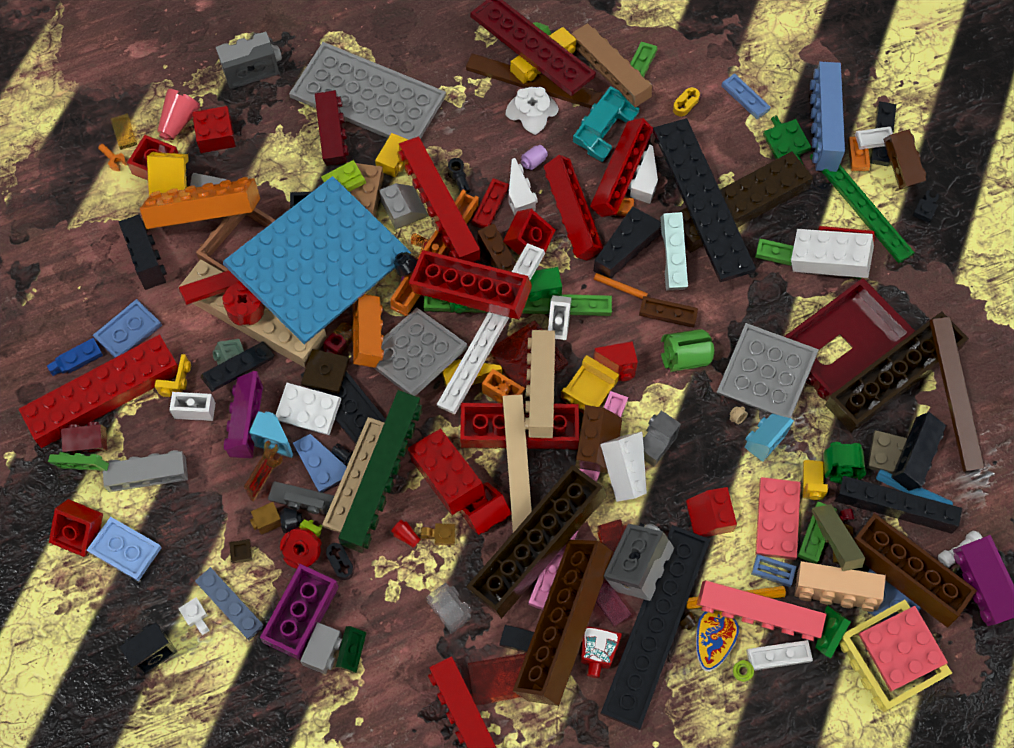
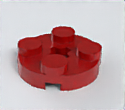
M297 527L283 536L280 542V551H282L283 559L289 566L295 569L298 568L299 564L309 567L318 560L322 543L320 538L311 530ZM300 544L304 547V551L301 553L298 552L299 548L296 547Z

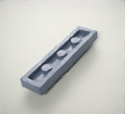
M211 567L195 580L199 587L248 640L264 628L260 620Z

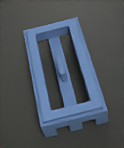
M757 554L751 575L791 587L796 566ZM759 562H764L779 568L789 570L791 572L787 573L784 571H780L772 567L759 564ZM757 569H760V570H763V571H767V572H770V573H773V574H776V575H779V576H782V577H786V578H789V579H784V578H781V577H778V576H775V575H772V574H769V573H765V572L759 571V570H757Z

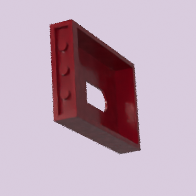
M862 278L784 337L820 350L837 336L841 335L852 347V349L832 364L824 365L817 360V357L814 361L806 383L812 385L818 396L827 402L830 395L914 333L915 330Z

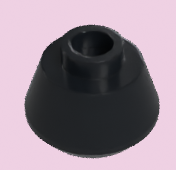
M408 252L399 253L394 260L396 273L404 277L411 275L418 258Z
M286 507L281 510L280 518L283 533L286 534L300 527L303 521L301 513L298 514L297 510Z

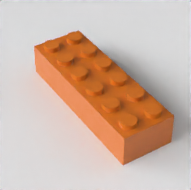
M243 177L233 182L225 180L220 182V184L213 185V183H207L202 185V187L189 186L184 190L175 188L165 193L156 191L150 194L139 209L146 229L251 213L259 202L260 195L255 178L248 179V177Z

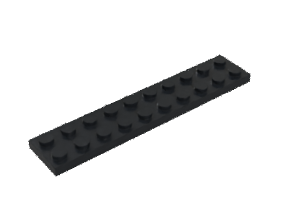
M685 118L653 127L655 138L719 282L754 273L756 270L755 265L688 119Z
M674 525L671 526L667 537L674 550L670 559L664 563V572L655 583L656 589L651 600H643L600 713L637 730H640L710 541L708 538Z

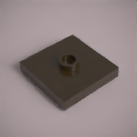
M312 349L301 385L339 394L350 360L349 357Z

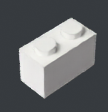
M552 296L548 331H555V339H567L571 297Z
M172 392L170 412L174 419L213 421L216 403L212 394Z

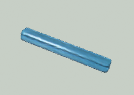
M880 469L876 476L878 481L900 491L953 505L951 500L922 487L908 491L891 478V473Z

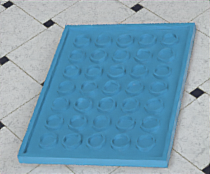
M332 176L223 261V265L303 344H306L394 270V260L399 253L408 252L411 254V252Z

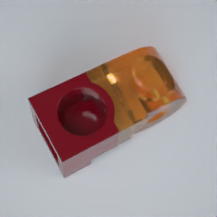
M346 322L341 323L324 342V352L343 356L342 353L353 341V327Z

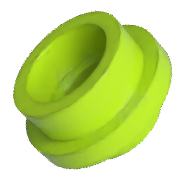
M741 660L734 665L733 675L737 680L746 682L753 677L754 668L750 662ZM742 668H747V673L745 675H741L740 670Z

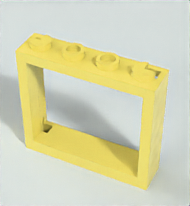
M905 599L845 632L839 643L842 652L847 653L851 659L849 663L855 672L858 671L861 675L862 685L867 691L870 690L874 697L872 698L873 703L883 712L952 674L947 664L934 670L937 675L891 701L887 699L850 638L896 612L899 614L909 609L910 606Z

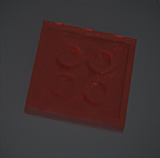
M536 320L494 345L489 353L496 363L501 365L502 371L509 379L525 388V393L526 385H530V381L527 380V369H531V365H527V353H531V349H528V338H532V330H543ZM556 346L554 374L568 366V361Z

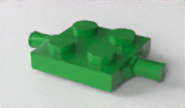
M777 115L773 116L771 121L774 127L763 131V136L775 159L793 151L801 161L799 156L811 151V145L797 120L794 119L781 123Z

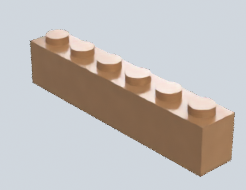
M587 23L571 33L577 39L576 50L619 90L634 107L652 97V84L650 81L645 80L640 72L634 69L629 61L624 59L618 50L609 44L607 39L599 35L595 28H592Z

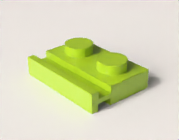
M354 160L321 176L323 182H326L333 176L349 192L366 184V180Z

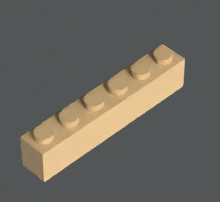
M532 330V338H528V349H531V353H527V365H531V369H527V380L530 381V385H526V397H530V401H526L525 413H529V418L525 417V429L529 430V437L553 438L555 331Z

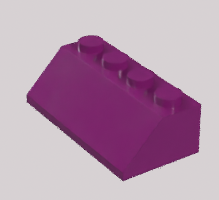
M257 371L238 377L236 385H233L232 394L234 402L230 403L231 420L227 422V432L229 433L228 438L224 440V450L227 451L229 457L253 459L255 444L249 432L258 411L260 412L263 385Z
M991 535L953 549L954 559L961 567L964 581L977 590L972 599L978 604L981 611L980 616L987 626L1014 618V584Z

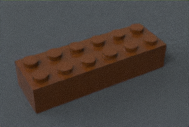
M875 513L854 538L855 543L865 557L863 564L876 574L886 575L885 580L947 628L960 616L977 591Z

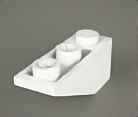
M649 145L647 151L644 150L640 160L642 164L637 166L634 174L636 178L631 180L628 188L631 190V198L649 204L652 201L658 182L652 145Z
M515 158L511 162L509 205L514 216L517 211L532 208L535 211L536 203L538 202L536 194L530 190L531 186L528 178H525L523 175L522 165L518 164Z

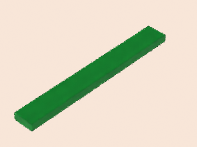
M839 165L837 172L829 171L828 169L821 171L867 227L874 231V235L898 264L913 256L915 252L841 165Z

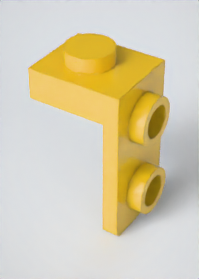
M181 354L176 381L156 380L155 388L161 396L171 397L172 392H183L186 389V374L190 372L191 362L185 354Z
M804 460L803 498L823 500L828 492V484H823V462Z

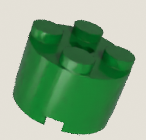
M832 442L830 447L824 451L825 477H829L831 482L839 483L843 476L858 477V480L865 476L864 453L861 444Z

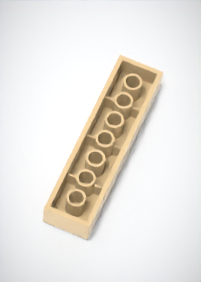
M200 259L180 286L222 273V271ZM225 292L192 303L260 343L264 341L269 348L304 368L307 366L312 349L320 350L327 339L325 329H322L306 344H303L266 306L263 317L257 323L243 326L236 325L229 319L223 305L222 297Z

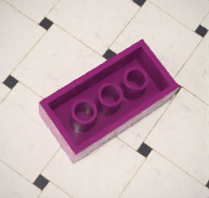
M299 564L260 636L262 642L297 660H301L317 622H321L339 588L337 581Z

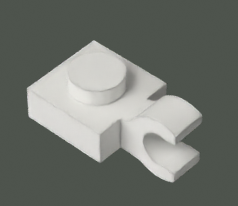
M197 597L178 608L190 627L195 624L202 635L210 631L203 621L208 615Z

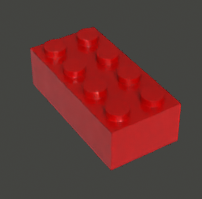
M441 428L407 448L411 461L451 515L456 514L486 495L482 481Z

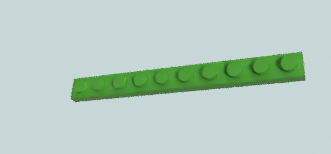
M560 295L562 297H571L570 315L611 316L612 296ZM424 296V311L450 312L449 302ZM552 298L526 301L522 314H550ZM472 309V310H466V311H465V312H483V313H488V312H486V311L474 310V309Z

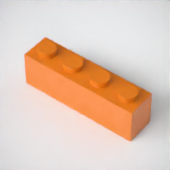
M364 294L353 303V364L376 368L379 361L383 359L384 350L381 349L383 343V335L381 334L383 320L380 317L383 306L380 305V297Z

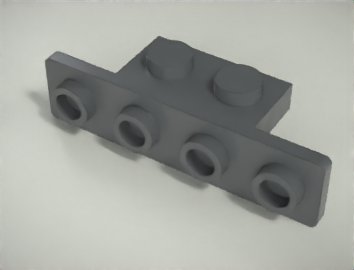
M273 482L268 500L288 505L289 508L295 510L304 509L312 514L321 513L327 515L334 495Z

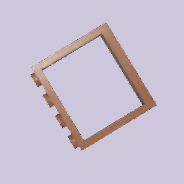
M256 207L251 213L223 218L219 227L210 233L209 238L197 250L196 254L199 261L201 259L222 272L228 271L226 267L210 258V256L247 215L264 227L269 226L275 219Z

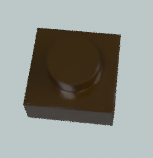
M250 539L229 542L232 564L253 560Z

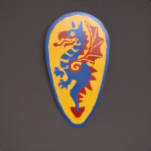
M715 610L714 613L704 612L701 615L696 631L697 657L702 669L705 671H712L723 663L739 634V626L735 618L721 616L722 612Z

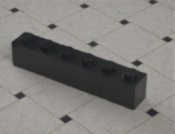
M843 476L839 481L834 500L838 503L951 534L959 527L962 512L961 507Z

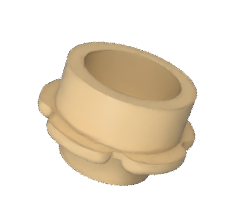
M735 407L730 412V420L736 424H741L747 418L748 413L744 407Z

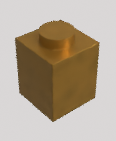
M274 502L251 511L253 516L250 519L254 530H259L261 535L281 526V518Z

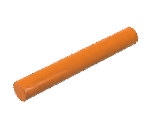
M595 274L594 280L643 299V296L647 297L648 295L646 292L601 274Z

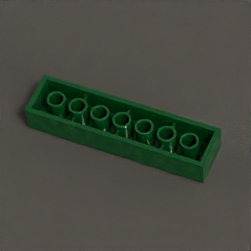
M400 390L397 391L338 537L339 543L342 546L363 553L364 549L369 548L372 540V534L370 533L372 530H376L379 523L378 513L379 511L383 512L387 502L385 495L386 493L390 494L394 484L393 475H398L401 467L400 458L401 456L405 457L408 448L407 440L412 439L415 431L414 422L419 421L422 414L421 409L423 405H420L419 397Z

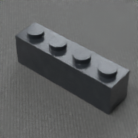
M930 412L915 418L891 476L892 479L908 491L921 488L925 484V477L932 467L931 462L938 451L939 442L944 436L943 432L946 425Z

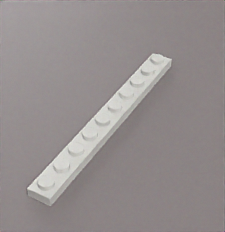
M527 243L512 272L527 275L531 280L545 255V251ZM488 312L437 403L439 408L454 415L456 414L509 317Z

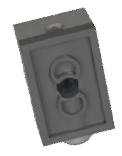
M267 32L257 33L253 36V39L249 40L241 38L233 45L225 43L216 47L229 89L279 74L277 61L282 59L279 47L270 43Z
M628 523L605 571L604 577L615 592L650 601L656 589L655 583L658 578H661L664 572V563L670 559L674 547L665 533L660 531L657 526L647 524L641 527Z

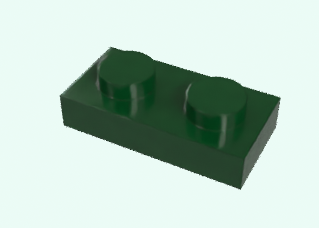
M352 626L345 627L336 663L337 668L350 673H357L366 632Z

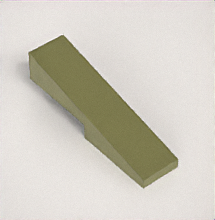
M829 504L812 508V513L825 542L830 543L842 571L862 568L865 557L833 506Z

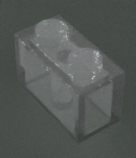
M445 582L429 594L426 599L427 603L452 634L471 620L470 612L472 610L465 601L462 603L459 600V593L454 586L449 587Z

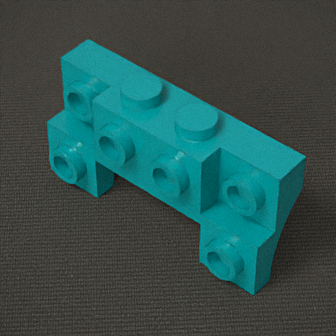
M610 86L600 101L592 106L590 114L583 118L581 126L573 135V142L588 150V155L603 162L612 150V146L602 140L618 118L626 123L634 120L640 108L634 107L619 90Z

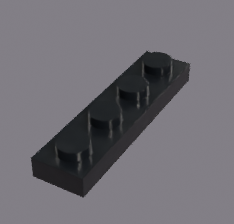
M879 101L875 129L891 127L892 132H894L897 104ZM885 146L872 148L871 164L889 166L890 159Z
M263 341L202 373L200 378L213 392L271 361L275 355Z

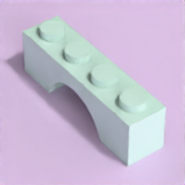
M682 212L664 213L660 218L666 253V291L683 290L688 287Z

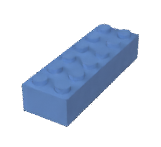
M819 62L818 68L814 69V80L811 79L810 90H813L810 98V104L813 105L811 119H814L811 127V133L814 134L812 148H815L812 162L815 163L816 171L828 169L829 171L837 172L845 152L841 63Z

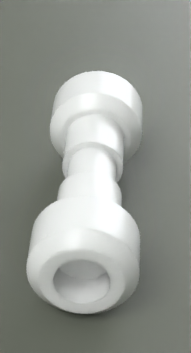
M971 531L960 545L938 554V561L949 568L955 564L953 549L983 537L979 532Z

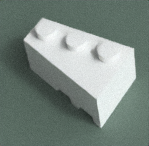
M637 432L624 435L600 444L616 502L635 499L647 494L643 433Z

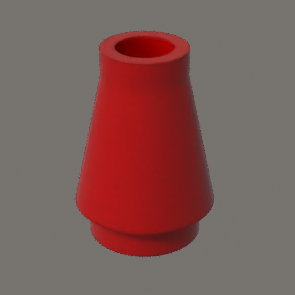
M402 519L391 530L394 537L410 545L412 548L421 540L408 522H404Z

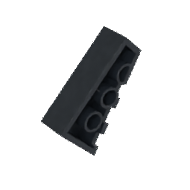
M632 206L595 259L593 271L612 278L626 266V263L634 259L644 248H647L655 238L662 235L661 221Z
M140 214L119 221L136 273L144 289L147 290L166 283L164 275H167L164 265H160L158 262L161 260L158 249L154 250L153 245H156L152 234L148 235L147 231L150 229H146Z

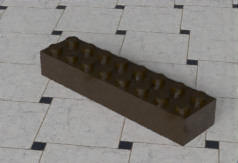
M793 151L727 185L720 189L738 228L808 190L813 177ZM684 208L679 212H682L685 247L689 253H692L703 247V244L687 208Z
M941 311L932 319L944 318L947 316ZM930 321L829 396L825 406L850 433L858 429L939 366ZM951 321L959 351L969 338Z
M572 465L466 586L470 593L502 619L607 497L603 486Z

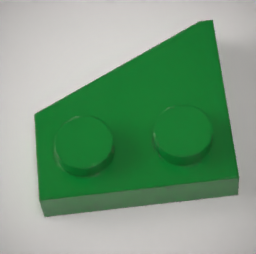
M827 605L822 636L818 638L816 648L822 654L831 658L851 621Z

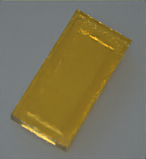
M128 113L110 118L120 150L138 145Z

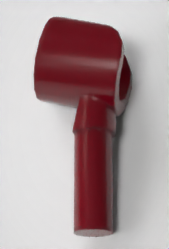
M852 509L842 510L841 516H839L843 523L847 522V520L855 519Z

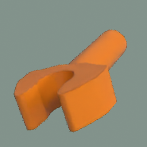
M104 144L99 145L98 149L110 159L108 165L112 170L120 171L116 164L117 162H122L125 166L127 165L126 158L122 153L115 155Z

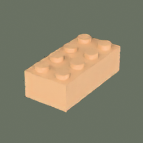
M801 561L797 572L794 596L799 597L803 601H811L813 599L819 600L820 603L826 605L837 603L841 604L840 606L844 608H853L855 606L861 607L863 611L873 612L878 610L883 601L886 575L857 570L842 571L838 567Z

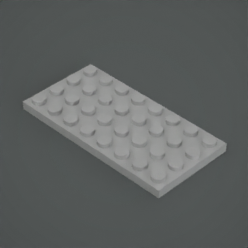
M322 42L289 93L290 98L316 108L315 93L336 90L338 96L342 98L343 107H340V110L344 114L345 121L386 138H389L390 134L393 133L408 140L418 136L421 139L446 97V92L325 42Z

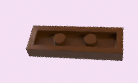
M643 296L639 316L694 328L698 308Z

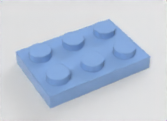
M110 516L87 551L139 581L162 547Z

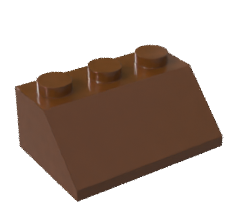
M585 405L576 468L608 473L600 444L620 437L623 418L606 408Z

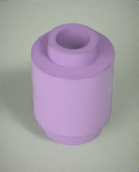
M542 145L534 146L521 156V164L525 169L533 170L546 160L548 153Z

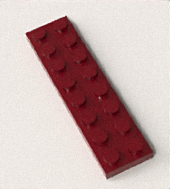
M486 0L470 13L472 19L570 96H573L595 78L596 72L503 0Z

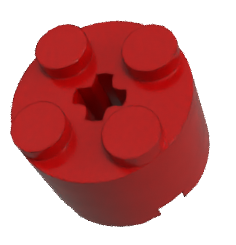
M240 281L231 285L225 291L222 297L223 305L229 319L234 324L239 326L253 325L260 321L264 315L265 305Z

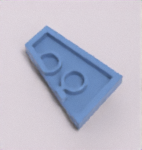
M309 434L293 442L318 492L323 493L340 484L347 466L316 438Z

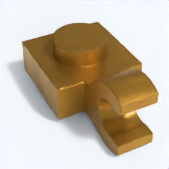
M435 523V529L421 527V539H435V545H455V524Z

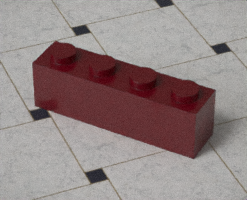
M336 90L315 93L322 159L326 166L347 163L346 156H349V150L344 142L347 139V134L342 126V123H345L344 114L340 110V107H343L342 98L338 96Z

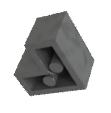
M662 410L658 415L654 414L646 430L648 433L643 437L644 460L653 467H655L675 441L681 423Z

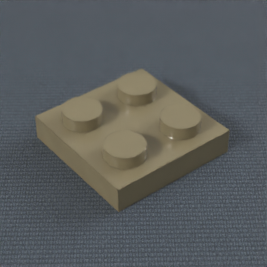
M875 430L867 468L876 471L883 469L893 474L907 438Z

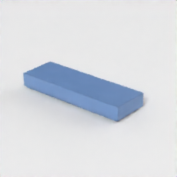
M735 73L722 82L721 86L756 119L770 111L771 107Z

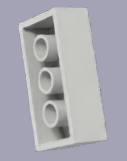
M797 229L791 258L793 272L868 278L874 248L873 234Z

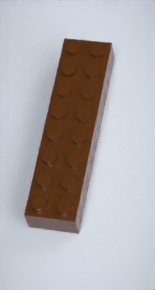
M570 539L566 545L513 688V692L529 702L560 705L600 592L605 571L613 555V551L600 541Z

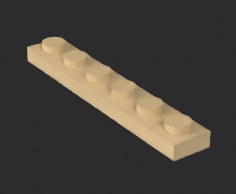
M367 418L322 524L324 528L338 533L341 532L384 422Z

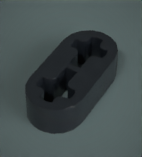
M339 543L330 544L326 549V555L337 577L341 580L350 579L354 574V569L343 546ZM333 549L339 551L340 559L337 560L335 555H331L333 554ZM343 563L345 568H348L347 574L341 572L339 564Z

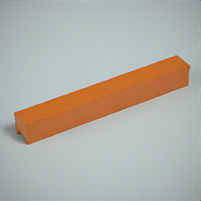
M462 190L455 200V204L467 224L479 207V197H472L466 194L465 190ZM437 230L423 249L446 256L450 251L449 247H446L443 243L442 233ZM412 274L404 277L390 298V309L406 317L421 296L414 293L409 285Z

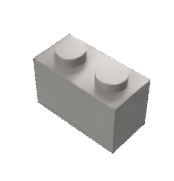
M317 622L300 660L302 665L326 674L328 669L331 670L335 662L333 656L336 650H340L343 639L341 632Z

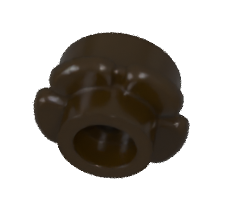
M690 611L687 612L680 620L681 629H692L697 623L695 620L697 615H693Z

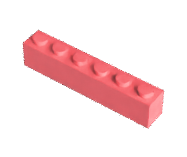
M706 580L702 581L697 606H701L702 611L714 613V610L722 612L721 616L733 619L734 616L741 617V622L752 625L754 621L762 623L761 627L774 630V627L782 629L781 633L794 636L795 632L802 634L801 638L809 641H814V638H821L826 614Z

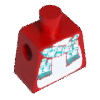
M587 626L581 642V663L589 665L587 676L599 678L601 668H610L622 633Z

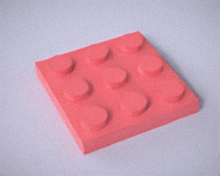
M916 606L858 634L890 692L948 663Z

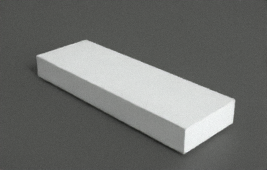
M808 640L746 650L748 661L752 664L754 670L813 661Z

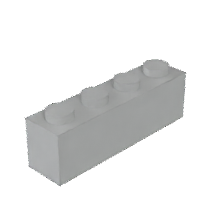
M177 450L162 455L154 453L142 458L130 457L128 460L123 461L111 460L108 462L107 471H103V483L108 492L188 480L186 457L182 451Z

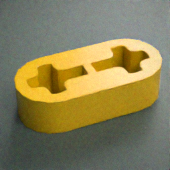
M693 87L687 88L674 102V114L680 117L687 115L699 101V90Z

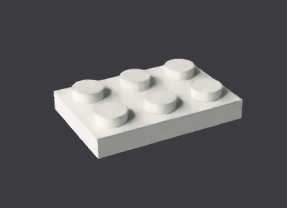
M286 383L276 417L280 422L330 435L341 398Z

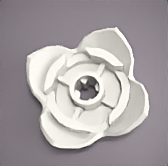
M529 87L518 90L517 96L508 104L505 115L511 120L520 119L523 127L536 135L544 129L547 118L555 116L559 108L556 102L548 96L544 88Z

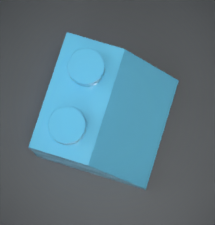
M258 411L249 432L255 446L292 458L291 447L276 415L267 411L265 413Z
M771 414L768 418L764 417L757 426L759 428L756 432L752 430L746 437L747 443L744 448L764 462L785 438L794 420L776 414Z

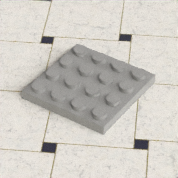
M416 308L383 337L381 349L384 350V356L374 369L404 392L416 396L458 358L468 346L466 342Z
M745 323L717 394L769 414L791 418L819 349Z

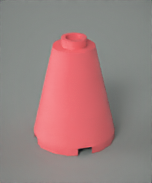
M168 89L166 92L157 130L160 134L159 137L166 141L174 140L192 119V112L198 111L200 108L199 103L186 94H183V96L177 94L178 91L174 89Z

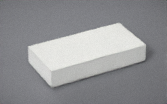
M891 127L856 131L855 137L859 150L885 146L883 139L893 134Z

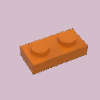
M849 137L848 149L851 171H869V150H859L856 137Z

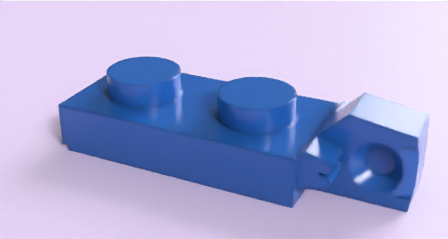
M94 338L59 355V357L55 358L56 361H53L47 367L52 376L60 372L71 373L102 357L103 354Z

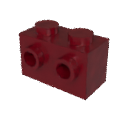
M99 422L87 423V426L81 427L79 424L68 425V428L61 429L63 453L74 455L75 453L108 451L106 427L99 424Z

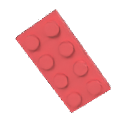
M760 478L755 555L796 560L800 482Z

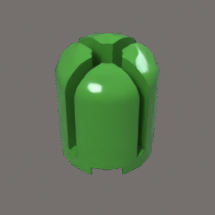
M697 329L664 334L661 338V342H664V353H661L665 368H670V372L708 366L713 360L715 351L709 333L705 330Z

